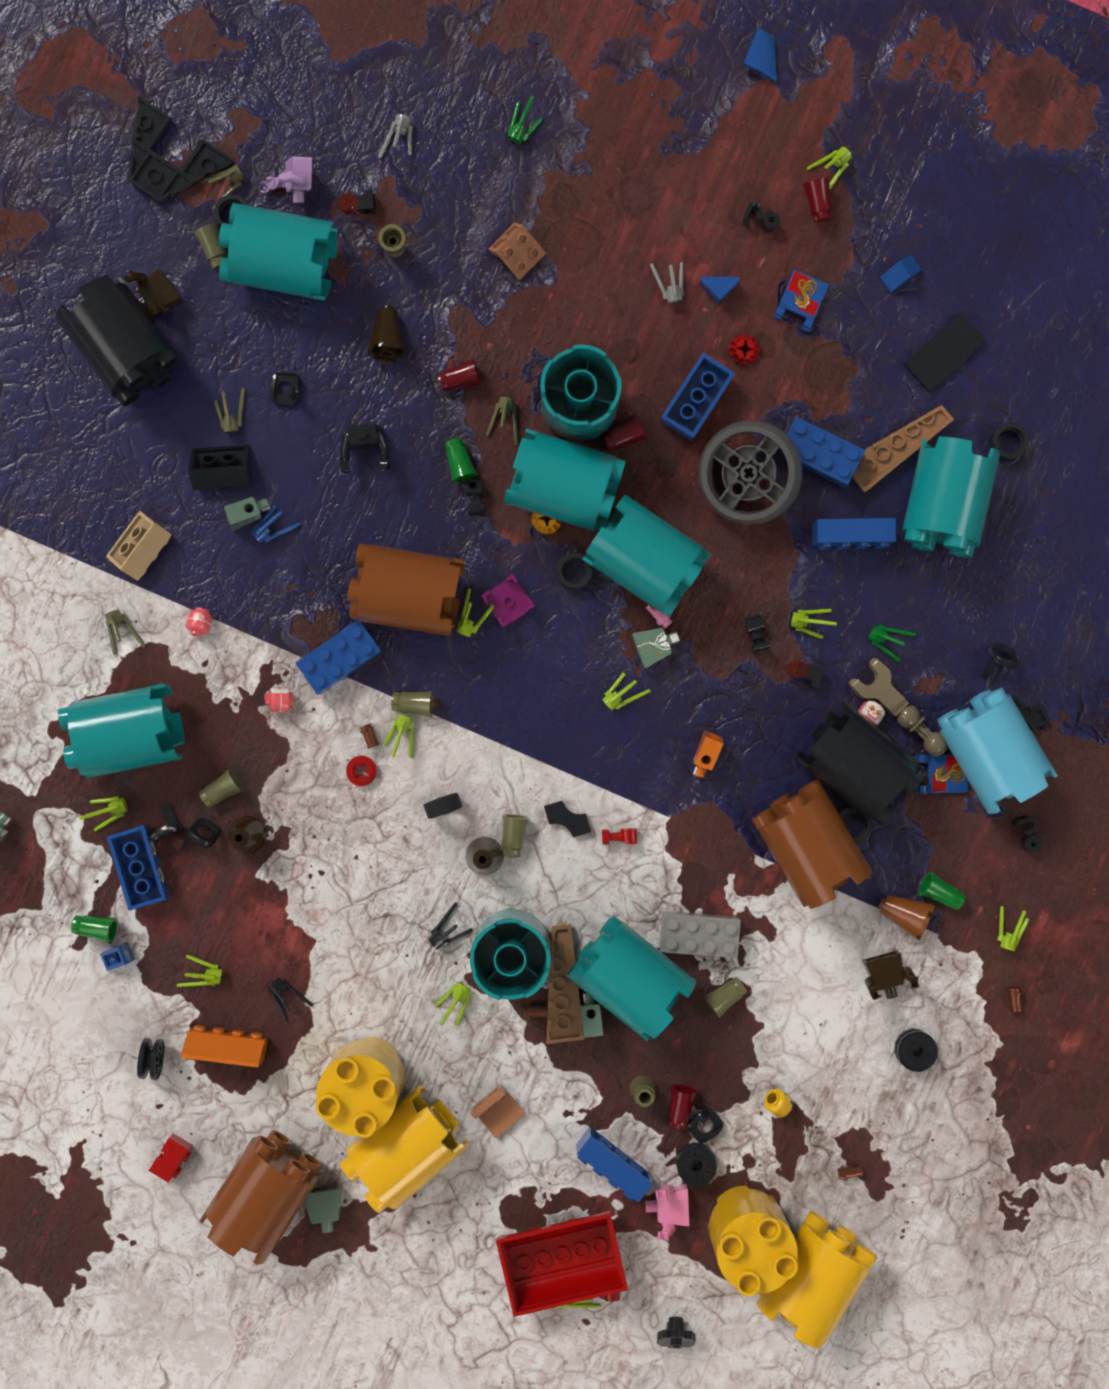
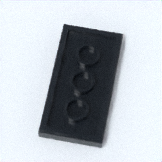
M961 312L903 364L929 392L987 340Z

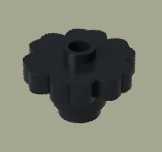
M669 1317L666 1323V1330L657 1332V1344L663 1347L688 1348L694 1346L696 1342V1334L692 1331H686V1323H684L682 1317Z

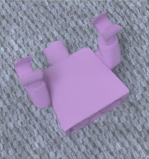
M292 156L285 162V173L279 174L278 177L269 176L265 178L273 179L269 183L265 181L259 183L258 186L266 188V191L260 190L259 193L266 195L270 189L285 188L287 193H293V204H304V194L311 191L312 158Z

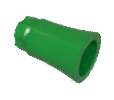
M454 438L445 442L452 483H462L475 478L478 474L471 462L462 438Z
M929 872L925 876L919 888V896L929 898L955 910L960 909L965 900V895L939 878L933 872Z
M75 915L71 923V933L112 944L116 937L118 921L116 917L104 918Z

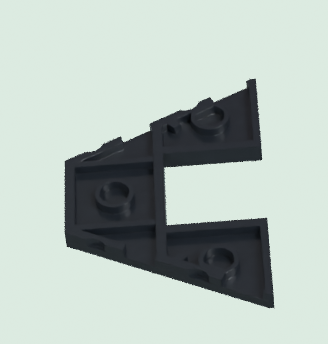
M138 96L137 116H135L136 125L132 140L133 149L132 156H130V170L128 171L127 179L129 183L161 204L235 163L232 158L204 139H201L181 170L153 152V147L172 119Z

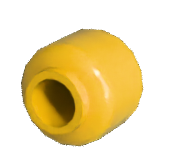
M775 1088L770 1090L764 1098L766 1110L776 1117H784L792 1109L793 1102L791 1097L781 1089Z

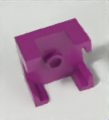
M513 574L491 591L488 590L481 595L488 607L494 605L492 613L503 629L535 607Z

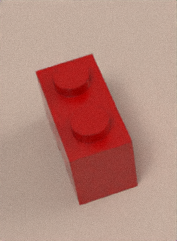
M172 1133L161 1149L163 1153H160L155 1159L149 1172L168 1183L172 1178L176 1179L182 1170L179 1167L182 1161L186 1163L192 1154L189 1151L192 1144Z

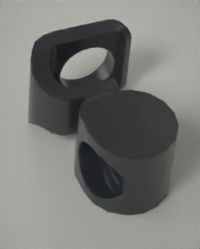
M751 202L745 212L742 221L743 225L747 224L750 211L753 210L756 213L755 221H761L764 231H775L780 223L779 215L771 210L762 213L760 204L758 202Z
M466 480L467 497H471L468 515L486 514L485 506L480 499V496L483 495L482 480Z
M761 615L745 618L747 633L752 635L753 644L751 652L755 653L769 649L770 644L768 642L764 643L762 640L764 624Z
M1022 816L1013 820L1012 826L1015 827L1026 822L1029 823L1028 827L1022 830L1025 834L1021 839L1022 848L1033 853L1039 851L1042 847V841L1039 835L1032 832L1037 828V820L1030 816Z

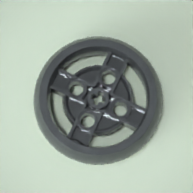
M759 420L735 422L717 432L708 442L702 453L698 471L700 488L709 506L723 518L741 525L764 524L782 515L796 499L803 475L801 457L792 439L777 426ZM743 434L765 436L759 445L744 444L734 449L727 443L734 437ZM780 449L784 453L788 465L786 487L778 482L779 466L774 457ZM761 451L766 454V460L763 463L759 462L757 458L758 453ZM733 456L739 458V464L736 467L731 464ZM715 459L723 464L722 480L726 490L721 496L716 489L713 479ZM752 468V473L754 474V476H749L748 478V472L746 470ZM764 479L770 482L768 490L763 489L761 486V482ZM737 483L743 486L741 494L736 493L734 490ZM765 497L774 503L763 510L753 512L736 509L741 501L755 502Z

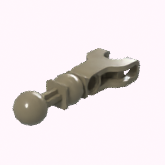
M872 658L869 661V667L875 674V680L871 685H865L858 679H851L848 682L849 687L858 697L866 700L874 699L880 702L888 713L896 717L899 726L908 729V732L914 730L924 740V749L928 754L940 756L945 753L948 746L940 732H931L922 723L925 718L920 717L918 709L913 705H908L909 702L892 686L891 672L881 661L876 658Z

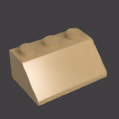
M139 511L106 557L121 571L138 581L146 573L151 562L157 558L162 547L168 543L172 534Z

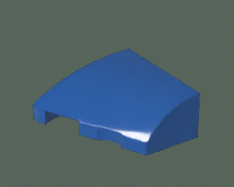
M758 28L743 66L759 72L760 77L772 82L777 80L775 41L771 35Z

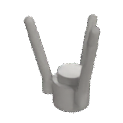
M403 114L396 115V119L392 122L391 129L379 153V159L382 158L394 131L396 134L393 147L397 146L400 134L405 135L407 132L408 155H412L413 126L410 125V117Z
M680 262L679 287L675 283L673 266L669 265L671 286L667 287V291L653 263H651L650 267L662 291L663 299H667L668 303L682 301V296H684L683 262Z

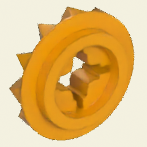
M532 514V524L540 533L551 534L561 526L562 521L552 519L549 520L548 527H546L545 521L538 519L544 517L543 515Z

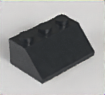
M249 445L192 449L188 469L192 489L206 490L250 486L252 473Z

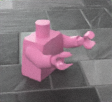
M670 1184L662 1185L655 1191L656 1200L645 1201L646 1213L657 1212L658 1222L663 1227V1230L658 1232L657 1240L665 1239L669 1241V1237L676 1229L674 1225L689 1226L688 1188L686 1184L676 1186Z

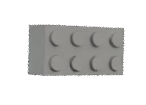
M662 911L659 950L666 953L738 958L741 919L733 916Z

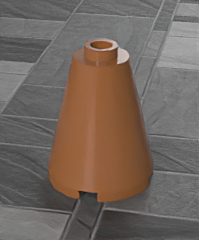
M887 895L886 898L882 897L878 908H881V914L920 941L935 905Z

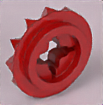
M747 334L737 336L730 344L729 353L731 358L740 365L752 364L757 360L760 353L759 342L753 336ZM746 342L747 348L750 351H747L744 357L743 351L739 348H742Z
M356 756L351 759L346 768L349 781L357 786H366L372 783L377 774L374 761L367 756ZM367 764L365 771L368 776L362 774L357 778L359 771L355 765L363 767Z

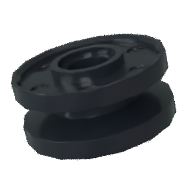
M911 1028L903 1031L898 1035L894 1043L896 1059L911 1071L922 1072L928 1070L937 1059L938 1048L936 1042L929 1034L920 1029ZM915 1046H919V1052L912 1054V1049Z
M143 1039L137 1062V1076L139 1079H145L149 1071L151 1080L157 1081L159 1079L165 1055L163 1039H157L154 1046L152 1045V1039Z
M687 1143L679 1150L676 1156L678 1175L690 1186L699 1187L706 1185L716 1174L717 1163L714 1153L709 1146L703 1143ZM694 1160L701 1161V1165L698 1168L691 1166Z

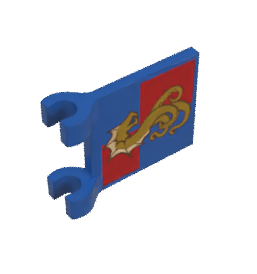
M794 270L773 318L781 320L785 310H788L806 318L801 330L809 332L829 284Z
M942 754L940 756L915 755L918 763H927V785H919L915 793L968 792V779L953 754Z

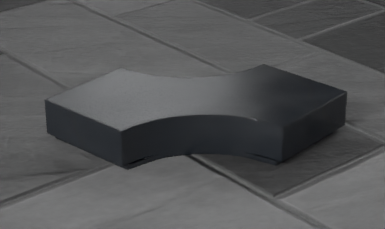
M1018 696L1012 697L1031 730L1050 723L1043 705L1028 706L1021 702Z
M563 801L544 806L549 824H560L566 827L573 837L591 832L586 813L576 814L569 811Z

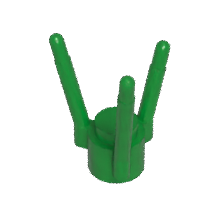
M534 95L530 97L519 123H516L521 102L517 101L511 125L507 131L509 133L507 137L515 143L521 144L522 141L526 142L530 134L543 120L539 118L525 132L526 128L522 124L535 98Z
M880 624L879 626L874 625L868 639L872 640L871 644L880 648L897 662H900V658L881 645L880 642L884 643L885 639L904 646L905 642L888 636L887 632L913 637L916 636V633L888 628Z

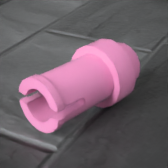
M650 605L646 607L657 620L656 623L659 627L662 626L665 629L672 623L670 620L671 616L668 617L661 611L654 610Z

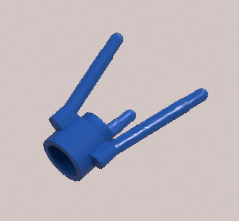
M273 506L261 521L254 526L255 528L251 530V533L260 543L264 540L269 542L271 539L301 526V523L291 525L269 535L271 530L268 526L283 513L279 511L265 523L276 509V506Z

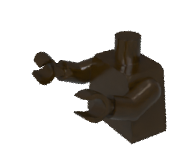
M159 268L148 278L145 273L133 272L131 269L128 275L123 277L127 283L131 281L137 282V291L143 298L139 302L146 311H149L151 316H165L170 309L184 302Z
M897 950L862 960L869 976L865 979V985L873 1000L882 997V995L877 993V991L881 990L885 991L887 999L898 997L896 986L903 985L904 979L911 983V989L919 988L918 976H915L911 967H902L901 953Z

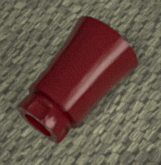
M820 178L804 183L803 187L808 198L814 223L832 219L829 178Z
M473 358L463 364L444 370L445 372L438 373L442 391L481 384Z
M636 415L610 430V433L603 435L610 452L647 439Z
M681 1084L671 1085L670 1127L684 1130L688 1126L697 1094L695 1088Z

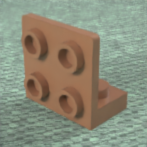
M516 222L488 249L492 255L499 257L519 280L546 254L522 224Z
M500 1084L471 1108L470 1114L474 1119L479 1118L492 1135L497 1138L524 1116L525 1112L503 1085Z

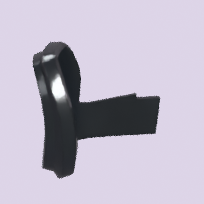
M274 373L270 386V397L274 404H296L299 398V376L296 373ZM282 382H289L291 384L289 385V395L282 396L278 392V386Z
M1001 643L990 645V661L981 676L986 680L995 662L1016 669L1018 667V659L1015 650ZM998 652H1006L1011 656V659L1002 657Z
M170 804L160 806L161 814L167 825L149 837L153 842H159L170 834L183 831V824L177 822Z
M206 818L197 819L188 829L187 836L180 850L182 851L186 847L190 839L205 849L210 848L218 839L220 828ZM206 827L211 831L212 835L210 837H203L198 833V828Z
M707 1107L702 1109L688 1122L687 1128L693 1137L702 1144L717 1136L722 1131L724 1124L718 1114L712 1108ZM710 1119L713 1123L712 1129L709 1132H701L698 1128V1122L700 1121L704 1124Z

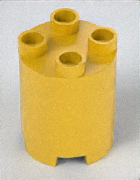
M370 1036L366 1039L354 1040L343 1045L335 1053L319 1079L316 1090L317 1114L334 1130L350 1136L366 1138L384 1126L394 1112L405 1083L404 1068L397 1055V1050L385 1040Z
M422 1085L417 1086L396 1105L392 1116L384 1126L369 1137H359L348 1146V1157L340 1163L343 1172L350 1180L355 1182L360 1178L369 1189L365 1194V1198L377 1213H381L387 1207L394 1210L398 1209L469 1147L467 1139L458 1145L452 1133L460 1124L443 1102L439 1099L429 1106L419 1097L426 1090Z
M746 1185L731 1188L717 1198V1204L710 1216L708 1231L719 1268L725 1279L737 1288L742 1295L753 1296L774 1291L786 1283L788 1279L794 1277L798 1270L797 1244L776 1199L762 1191L749 1189Z
M810 1210L795 1235L798 1249L797 1273L778 1289L761 1294L756 1304L769 1320L773 1321L779 1314L784 1320L796 1327L795 1339L819 1349L831 1337L869 1271L878 1259V1256L859 1243L854 1247L858 1237L842 1225H838L835 1231L828 1229L830 1223L818 1213Z

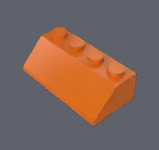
M195 1025L187 1032L181 1058L258 1068L265 1060L268 1037L258 1032H252L250 1035L244 1034V1031L241 1030L226 1032L224 1028L216 1027L210 1030L206 1029V1026Z

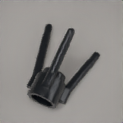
M456 902L430 932L432 935L428 940L436 950L441 947L445 948L448 944L473 931L470 928L448 939V935L458 927L456 924L446 932L443 930L438 931L457 906Z
M277 978L267 986L269 994L272 996L284 1021H287V1017L279 1000L288 1012L291 1011L282 996L286 992L285 987L309 1006L313 1007L314 1005L293 988L286 979L281 981L280 978Z

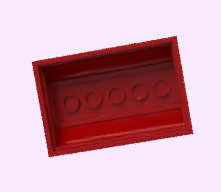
M609 1210L578 1219H568L565 1222L540 1228L539 1226L533 1227L530 1230L506 1236L505 1234L499 1235L496 1238L513 1317L628 1290Z

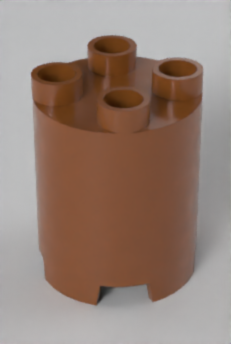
M359 543L355 566L359 567L357 579L351 578L347 600L351 602L349 617L360 622L451 637V628H455L460 599L455 598L458 579L464 575V560Z
M818 779L803 786L798 790L799 794L792 798L789 793L779 797L769 804L770 808L752 818L754 825L803 907L808 905L810 909L836 899L834 890L848 882L849 877L858 885L872 873L864 855Z
M272 1130L268 1137L258 1136L250 1140L199 1220L203 1224L208 1218L209 1222L213 1225L207 1237L217 1247L233 1257L241 1248L257 1253L253 1261L256 1265L266 1262L317 1183L318 1178L316 1174L322 1166L310 1154L302 1153L299 1157L289 1150L288 1147L291 1141L278 1131Z

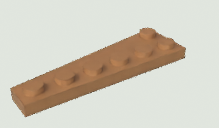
M941 405L879 442L874 443L865 449V453L852 479L865 493L921 447L923 438L927 439L928 442L954 419Z
M571 924L552 926L547 1044L584 1040L579 989L566 976L575 964Z

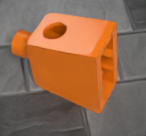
M704 730L693 759L696 765L693 772L694 775L704 778L707 769L713 770L724 744L722 737ZM705 755L709 756L708 759H703L702 757Z

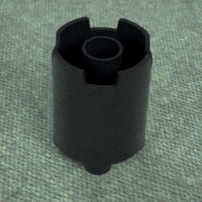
M106 274L81 286L79 289L84 300L75 306L71 312L64 305L60 306L56 313V321L111 395L117 398L122 406H128L141 396L140 390L149 384L154 389H159L168 384L173 378V374L169 369L175 366L180 358L174 347L122 277H118V283L115 284Z
M843 700L841 702L843 705L841 711L844 714L840 717L830 711L810 734L815 740L813 746L809 749V756L799 750L795 756V761L867 820L874 819L877 823L883 825L896 809L892 802L898 794L902 792L904 795L909 796L920 785L922 778L918 773L921 768L917 766L918 760L848 702Z

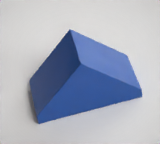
M909 255L898 261L880 279L889 292L892 293L921 272L922 269L912 255Z
M701 277L699 286L719 304L737 287L740 277Z
M128 942L100 953L107 971L124 966L135 960Z

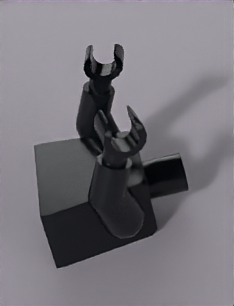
M377 424L348 426L347 431L342 435L340 471L342 473H351L348 465L350 459L349 450L380 448V458L382 460L379 469L381 471L389 470L391 467L389 445L384 429Z

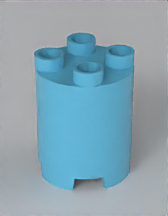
M1002 687L992 692L988 689L970 699L969 702L974 708L972 710L969 707L961 711L954 709L937 719L942 729L940 734L988 814L1000 811L997 802L1003 798L1016 797L1022 803L1048 787L1045 777L1053 776L1055 778L1058 776L1011 695L1006 694Z

